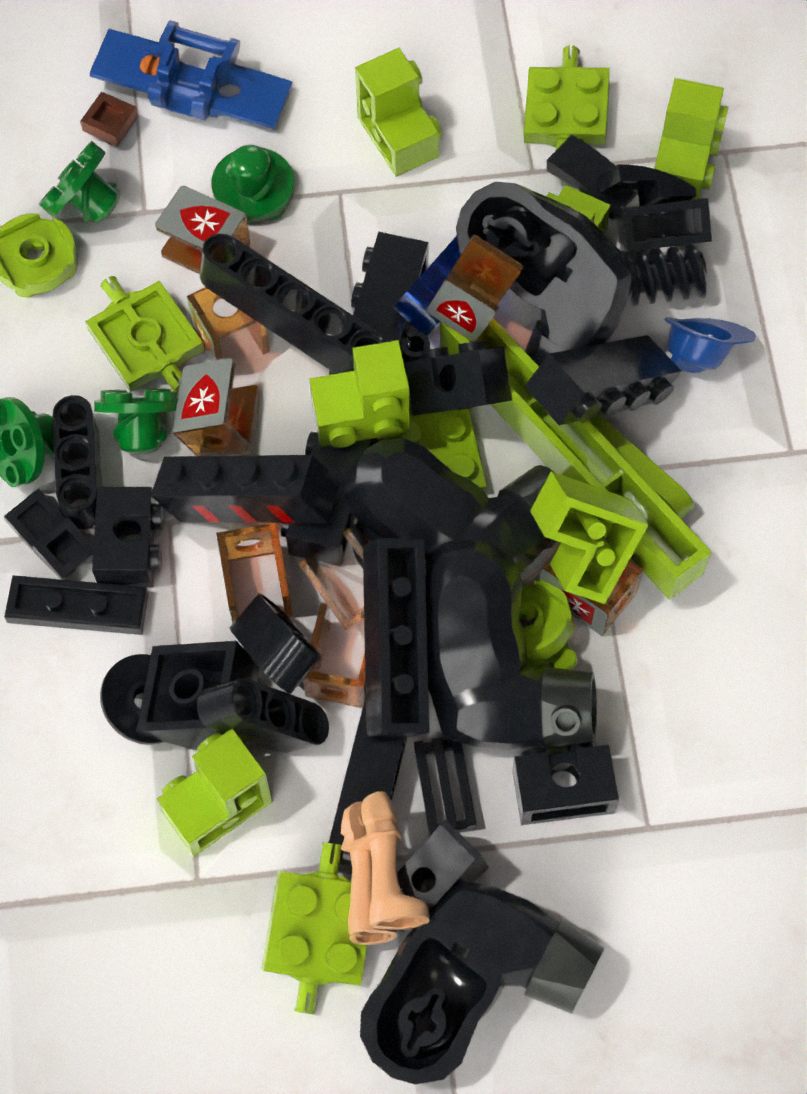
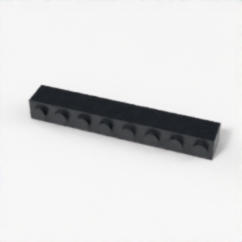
M378 231L374 248L367 246L365 250L362 272H366L363 283L356 282L354 286L351 308H355L353 316L381 333L387 342L399 340L401 354H403L401 347L402 339L405 338L407 340L406 334L410 331L428 268L429 242ZM329 370V375L335 374L334 372ZM310 432L305 455H313L340 482L328 523H282L281 536L286 537L289 555L341 567L351 534L349 527L354 524L355 516L350 512L344 492L349 469L363 451L377 443V438L359 440L350 446L342 448L333 446L320 447L318 432Z

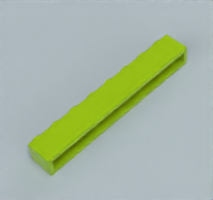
M492 318L476 341L485 340L486 349L504 347L512 401L490 405L541 461L555 473L633 501L648 523V527L633 552L631 559L644 569L643 572L668 600H671L704 575L712 552L589 420L583 423L576 421L560 426L524 387L539 366ZM440 322L439 348L448 347L449 355L459 353L458 344L472 342L443 322Z

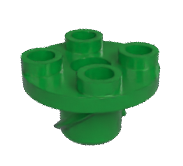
M90 141L76 158L80 164L73 159L59 175L58 179L60 182L57 186H53L38 205L52 217L70 202L83 213L86 223L89 220L97 223L107 218L119 201V192L115 189L118 184L106 182L94 171L106 152L93 141Z
M244 145L226 155L215 167L211 179L214 199L246 213L242 221L248 222L280 218L293 197L295 187L294 175L289 163L280 154L257 145Z
M168 388L144 389V397H133V393L127 392V390L100 391L101 399L94 401V411L118 413V425L113 431V436L116 441H119L121 450L131 454H147L161 447V441L166 439V429L160 421V412L176 411L178 402L177 391H171Z
M15 397L1 398L0 477L10 487L30 484L39 477L43 468L44 456L48 455L54 458L53 417L46 413L36 414L35 411H31L25 403Z

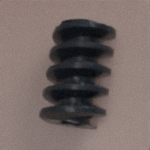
M686 245L682 254L677 247H670L667 249L665 256L660 249L656 248L651 250L648 258L641 250L634 252L632 262L635 264L637 273L630 299L633 306H638L641 293L646 294L650 304H655L657 291H662L666 301L671 302L674 289L678 288L684 300L689 299L691 287H696L700 298L706 297V263L702 252H698L694 245Z

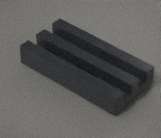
M442 737L434 738L432 742L423 743V740L415 741L414 752L429 837L441 824L437 822L426 761L427 754L434 753L446 821L458 832L476 829L477 823L462 743L450 739L442 740ZM446 751H452L465 820H456L444 754Z

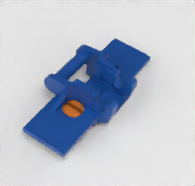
M172 20L168 21L159 42L108 29L89 72L92 78L147 93L151 105L204 121L209 116L217 118L218 114L272 130H275L292 88V81L235 64L240 50V40L230 38L227 41L181 28L178 22ZM178 43L222 57L213 56V58H209L206 68L201 69L181 62L179 60V48H175L174 44ZM224 85H235L241 92L235 97H225L219 93V90Z

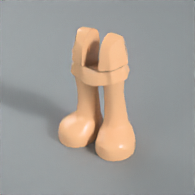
M383 791L369 794L363 799V802H355L344 810L341 824V834L344 836L341 850L350 853L352 863L350 911L347 922L349 940L360 945L386 943L398 937L397 930L417 928L429 922L428 907L425 901L404 895L400 889L396 862L397 842L402 836L397 826L399 820L393 803L388 794Z

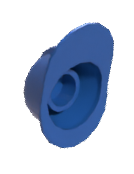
M671 317L664 319L667 323L671 324L668 340V351L672 354L671 360L681 371L699 373L706 369H717L734 344L754 342L757 337L747 327L719 319H676Z

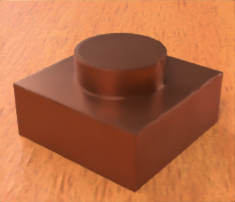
M101 91L80 121L82 131L118 146L138 118L136 106Z

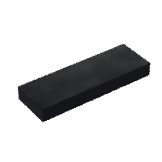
M12 575L4 618L7 623L142 635L149 592L147 587Z

